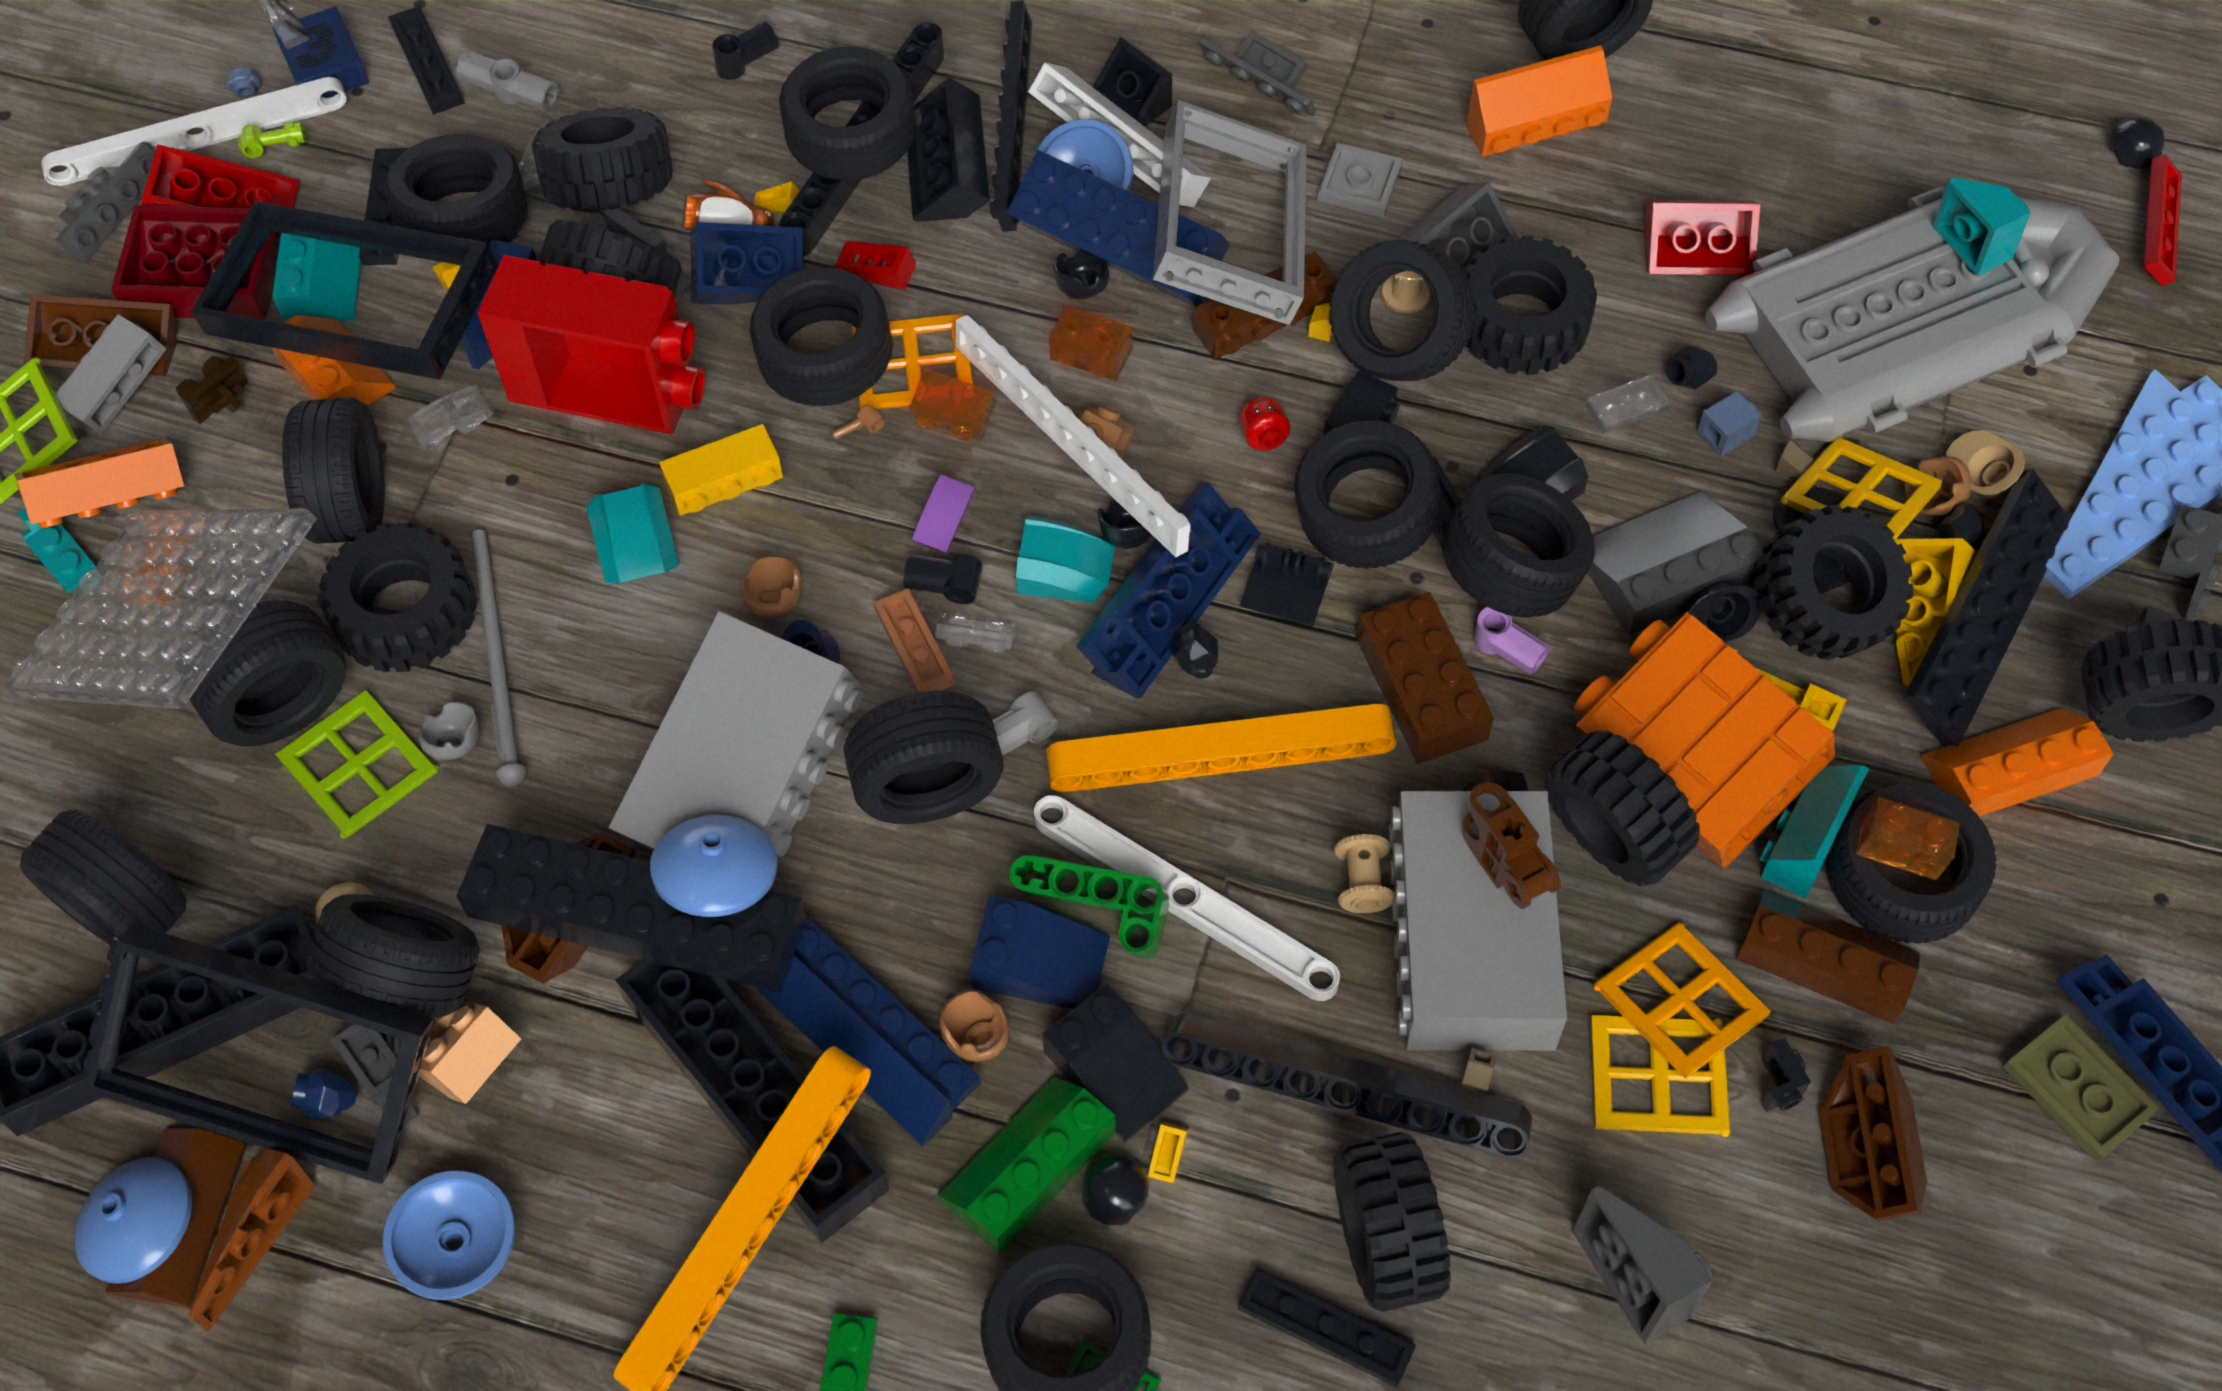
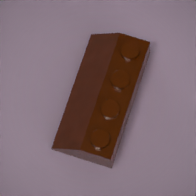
M1764 889L1736 959L1894 1024L1906 1006L1919 970L1920 952Z

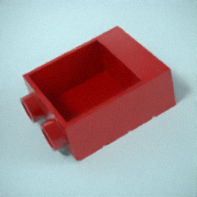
M503 255L477 313L509 402L673 435L683 408L696 410L699 407L705 390L706 375L703 367L690 364L695 342V328L692 322L679 319L673 291L669 290V287L635 280L627 282L625 278L588 271V274H584V271L549 263L543 266L539 261Z

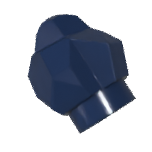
M316 1069L311 1071L310 1075L298 1073L291 1107L302 1108L301 1114L308 1119L338 1116L341 1111L349 1109L355 1104L357 1094L354 1086L341 1075L331 1069Z

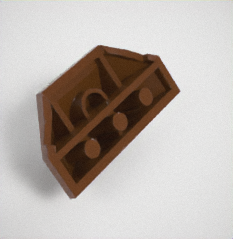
M601 831L590 835L588 839L572 843L634 858L635 855L634 848ZM501 925L508 966L542 984L573 968L588 948L585 945Z
M1883 1046L1846 1055L1841 1065L1843 1068L1833 1081L1819 1108L1832 1191L1877 1221L1921 1213L1927 1177L1913 1101L1891 1048Z

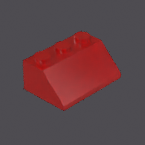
M1646 199L1644 241L1648 274L1750 275L1755 273L1753 261L1756 260L1760 204L1752 200Z

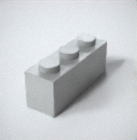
M118 314L111 324L104 329L103 334L91 350L81 359L80 364L67 381L60 386L56 397L63 411L101 436L167 349L148 332Z

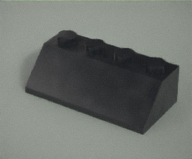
M948 77L914 106L915 134L907 154L912 217L917 222L967 218L990 200L980 95Z

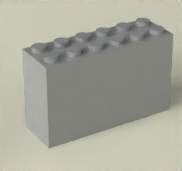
M718 611L608 828L631 842L653 852L659 840L669 830L684 821L705 815L734 816L747 820L763 830L772 841L778 860L779 857H783L791 845L792 836L790 833L796 821H801L808 811L810 805L808 797L814 785L820 784L827 772L828 764L826 761L832 749H837L844 738V725L850 713H855L863 698L862 684L845 666Z
M1401 791L1398 806L1391 807V825H1388L1387 839L1390 843V848L1393 849V861H1390L1389 866L1390 885H1395V898L1391 905L1392 922H1397V935H1394L1393 954L1394 959H1399V972H1396L1395 992L1396 997H1401V1011L1397 1013L1398 1036H1405L1406 1050L1471 1051V1048L1482 1051H1555L1567 1021L1556 892L1551 893L1547 891L1532 899L1530 906L1521 909L1511 900L1504 886L1496 888L1462 835L1464 819L1470 812L1468 801L1471 791ZM1506 791L1540 835L1537 846L1554 865L1548 791ZM1481 794L1476 798L1482 809L1493 811L1500 806L1499 800L1492 794ZM1475 821L1470 824V829L1479 836L1478 827Z

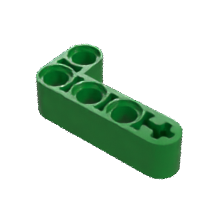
M1032 855L1021 856L1012 863L1009 875L1010 880L1024 894L1040 899L1122 914L1119 928L1121 946L1131 955L1140 959H1147L1158 952L1169 908V895L1155 879ZM1033 870H1035L1040 875L1048 877V884L1039 879H1031L1027 882L1024 880L1025 874H1032ZM1070 874H1077L1079 878L1077 888L1070 893H1063V879ZM1110 881L1117 882L1118 891L1114 898L1102 900L1100 896L1102 886ZM1147 889H1156L1158 893L1156 902L1151 907H1141L1139 904L1141 893ZM1140 928L1148 929V942L1143 947L1134 948L1131 944L1132 934Z

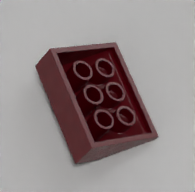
M135 205L111 288L116 300L171 304L173 305L174 318H195L191 311L196 304V300L201 296L210 280L212 272L217 268L225 254L227 245L233 240L241 226L242 219L246 217L250 209ZM271 231L229 304L226 310L227 313L266 320L273 289L274 231Z

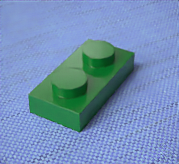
M833 1313L820 1391H867L878 1328L877 1318Z

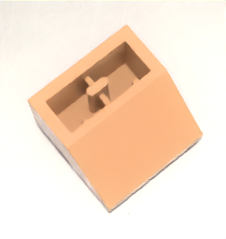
M464 1001L453 1013L434 1018L436 1022L431 1028L419 1077L448 1098L467 1104L521 1038L487 1006Z

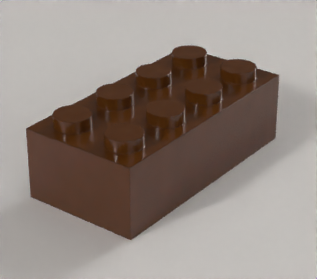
M1430 592L1359 615L1356 640L1416 764L1489 740L1494 717Z

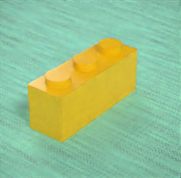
M763 424L659 462L664 483L679 516L701 511L706 506L725 499H733L741 493L760 486H768L774 481L783 478L779 456Z

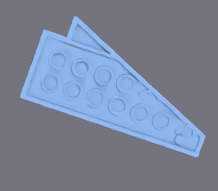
M2156 369L2149 375L2075 510L2067 530L2064 531L2057 543L2054 556L2045 565L2047 571L2044 577L2067 599H2070L2169 533L2170 529L2175 525L2181 505L2203 510L2222 498V389L2207 375L2181 392Z

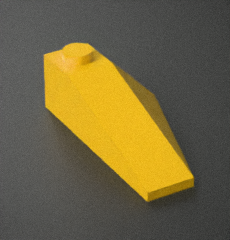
M1963 538L1895 540L1897 545L1902 543L1906 554L1903 555L1905 563H1910L1913 575L1908 578L1909 584H1913V597L1906 600L1910 604V609L1906 618L1900 620V627L1896 630L1897 652L1903 684L1906 686L1910 685L1978 554Z

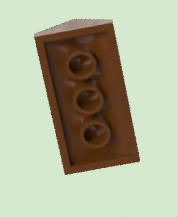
M31 294L24 365L32 358L37 357L40 359L41 367L75 370L80 364L81 359L101 337L104 329L119 314L148 332L167 349L148 373V375L166 376L177 345L173 305Z
M199 1128L164 1129L154 1157L167 1160L177 1166L186 1175L190 1183L193 1203L188 1227L176 1249L158 1268L144 1277L131 1282L108 1283L105 1290L107 1294L191 1308L247 1148L245 1142Z

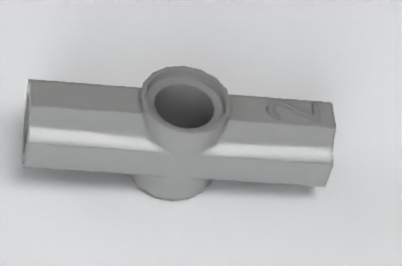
M463 52L458 59L455 71L457 78L494 92L496 98L501 103L515 104L520 102L542 111H551L556 104L559 93L557 83L520 70L517 62L512 59L503 58L495 61L473 52Z

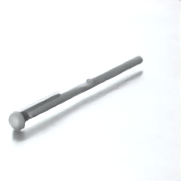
M478 529L473 531L471 536L484 625L483 643L487 647L494 700L490 707L499 767L496 771V777L502 785L516 787L525 780L527 769L523 765L518 764L487 533L484 530Z

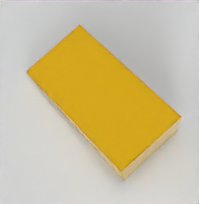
M792 181L756 192L754 205L765 207L774 213H785L800 190Z
M1163 1122L1160 1125L1148 1177L1174 1183L1190 1128L1168 1122Z

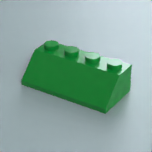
M1053 1077L938 1195V1199L997 1253L1001 1254L1116 1133L1115 1114L1085 1088Z

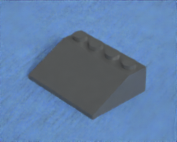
M1700 491L1594 535L1595 557L1587 573L1629 636L1647 628L1657 620L1664 621L1690 610L1699 593L1711 584L1728 583L1732 586H1747L1751 577L1761 574V572L1756 570L1758 558L1764 555L1762 546L1745 524Z

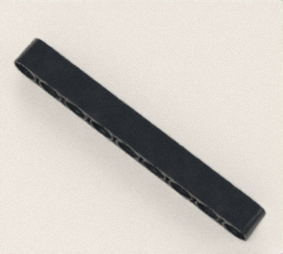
M931 22L918 24L892 59L904 71L910 82L913 104L944 60L942 29L937 24ZM863 101L845 127L856 126L870 121L882 109L873 103ZM814 172L811 174L779 222V226L802 228L803 257L809 255L814 250L862 179L846 181L830 179Z
M1182 1013L1175 1016L1161 1043V1052L1164 1058L1176 1066L1510 1158L1518 1157L1526 1151L1529 1145L1532 1128L1530 1111L1523 1105L1191 1013ZM1177 1036L1184 1037L1189 1042H1184L1180 1040ZM1218 1048H1224L1228 1050L1230 1053H1224L1220 1051ZM1258 1059H1264L1268 1061L1270 1065L1264 1064L1260 1062ZM1299 1070L1307 1071L1311 1076L1304 1075ZM1340 1082H1347L1353 1087H1346ZM1380 1093L1390 1094L1394 1098H1386L1382 1096ZM1422 1105H1430L1435 1109H1426ZM1464 1116H1471V1117L1475 1118L1476 1120H1475V1121H1469V1120H1467V1119H1465V1118H1463V1117H1464ZM1504 1128H1514L1519 1132H1509Z

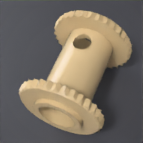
M1404 271L1390 276L1384 282L1381 289L1384 303L1399 313H1414L1422 310L1428 304L1431 296V290L1425 280L1413 271Z
M1358 834L1342 839L1334 847L1335 856L1339 860L1347 861L1350 889L1340 894L1338 903L1343 909L1353 913H1373L1384 910L1392 905L1395 893L1390 888L1383 887L1381 882L1379 858L1389 854L1391 849L1390 843L1385 838L1373 834Z

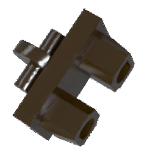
M212 356L203 364L201 370L205 378L197 384L192 379H185L176 387V391L187 407L192 419L201 424L213 413L218 414L224 407L233 413L239 410L241 406L236 397L244 391L243 387L248 381L241 373L238 361L233 357L229 356L224 361L216 356Z

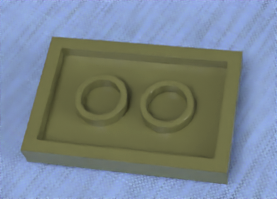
M2067 1014L2018 1052L2003 1067L2097 1163L2161 1109Z

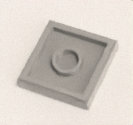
M1337 142L1319 188L1317 201L1384 218L1402 168L1403 159Z

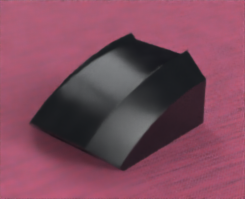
M1545 425L1516 442L1478 474L1479 479L1501 473L1526 475L1554 487L1571 501L1585 493L1589 477L1582 458L1578 457L1556 432L1555 427Z

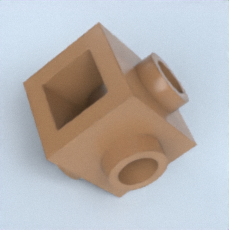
M1100 405V407L1086 409L1082 412L1078 419L1085 426L1092 428L1096 436L1109 448H1113L1118 456L1123 459L1136 425L1120 418L1121 413L1107 405Z

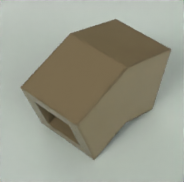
M1471 1048L1461 1088L1487 1094L1497 1055Z

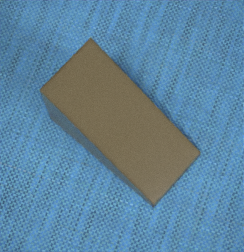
M1789 440L1775 472L1797 481L1815 460ZM1818 479L1811 488H1820L1823 481Z

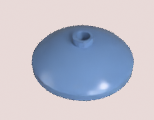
M1089 119L1067 122L1048 134L1038 150L1085 172H1092L1094 176L1129 191L1131 187L1133 159L1130 149L1120 134L1102 122Z
M705 815L676 825L659 840L651 856V878L657 893L675 909L703 917L725 916L747 909L768 892L776 877L777 856L775 847L768 835L753 823L734 816Z
M138 1158L117 1167L93 1188L79 1212L74 1233L76 1256L86 1272L107 1283H127L151 1273L173 1253L186 1232L193 1203L190 1183L181 1169L161 1158Z
M446 1171L428 1176L411 1186L401 1195L387 1217L383 1232V1252L386 1263L398 1282L418 1296L434 1300H451L467 1296L492 1281L506 1264L515 1241L516 1225L514 1213L504 1193L493 1182L481 1175L466 1171ZM463 1239V1243L458 1249H449L453 1240Z

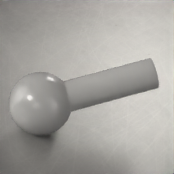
M2022 236L2015 252V256L2021 265L2020 270L2034 287L2041 286L2048 279L2049 267L2043 260L2034 258Z

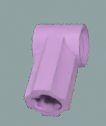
M1485 607L1478 615L1473 640L1476 648L1485 654L1500 655L1529 675L1536 673L1549 654L1551 646L1513 623L1512 617L1494 611L1489 607ZM1487 628H1494L1499 632H1491Z

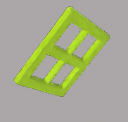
M37 357L32 358L0 384V410L9 426L0 433V452L13 441H16L26 462L4 481L0 475V504L19 490L15 473L48 466L78 442L40 365V359ZM30 380L40 401L17 419L7 397L26 381ZM47 415L57 437L34 455L24 432Z
M367 690L360 693L275 754L279 761L340 830V837L342 839H348L439 771V766L433 765ZM365 712L384 735L358 754H355L339 736L337 731ZM328 738L347 762L318 781L299 758ZM396 747L415 770L387 790L367 767ZM356 774H359L378 797L349 817L330 793Z

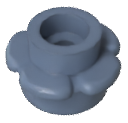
M236 68L228 73L227 89L232 90L238 97H250L260 88L261 81L256 76V72L251 68Z

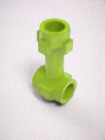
M293 121L284 122V129L263 132L256 125H246L243 127L241 135L238 136V146L248 158L260 157L263 154L264 146L288 142L289 146L295 147L301 146V143L306 142V133L302 122L295 123Z

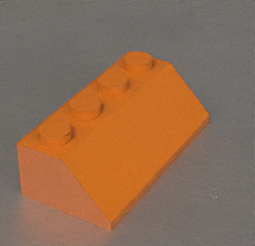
M1600 45L1474 80L1466 128L1481 156L1502 153L1511 148L1534 144L1540 140L1558 135H1566L1572 131L1595 127L1607 122L1612 94L1603 48Z
M165 437L14 474L30 524L39 523L40 528L63 523V516L75 513L78 514L79 518L98 515L102 513L100 507L116 504L117 509L131 507L140 503L138 498L154 494L155 499L171 497L177 494L176 488L184 487L173 445Z
M2059 708L1961 741L1958 746L1949 745L1925 753L1921 759L1938 788L1961 799L1980 817L2097 777L2114 753L2093 720L2064 708Z

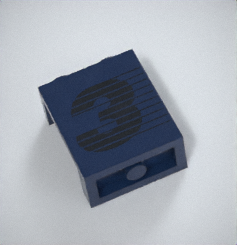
M337 6L290 21L304 29L309 37L294 30L287 23L272 28L296 85L325 77H333L341 81L346 92L369 84L362 61ZM333 90L326 91L321 97L329 98L338 92Z

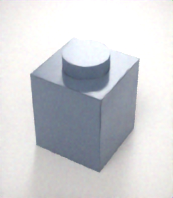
M1737 391L1703 411L1697 433L1722 457L1755 436L1761 415L1758 413L1756 406L1752 402L1747 401Z

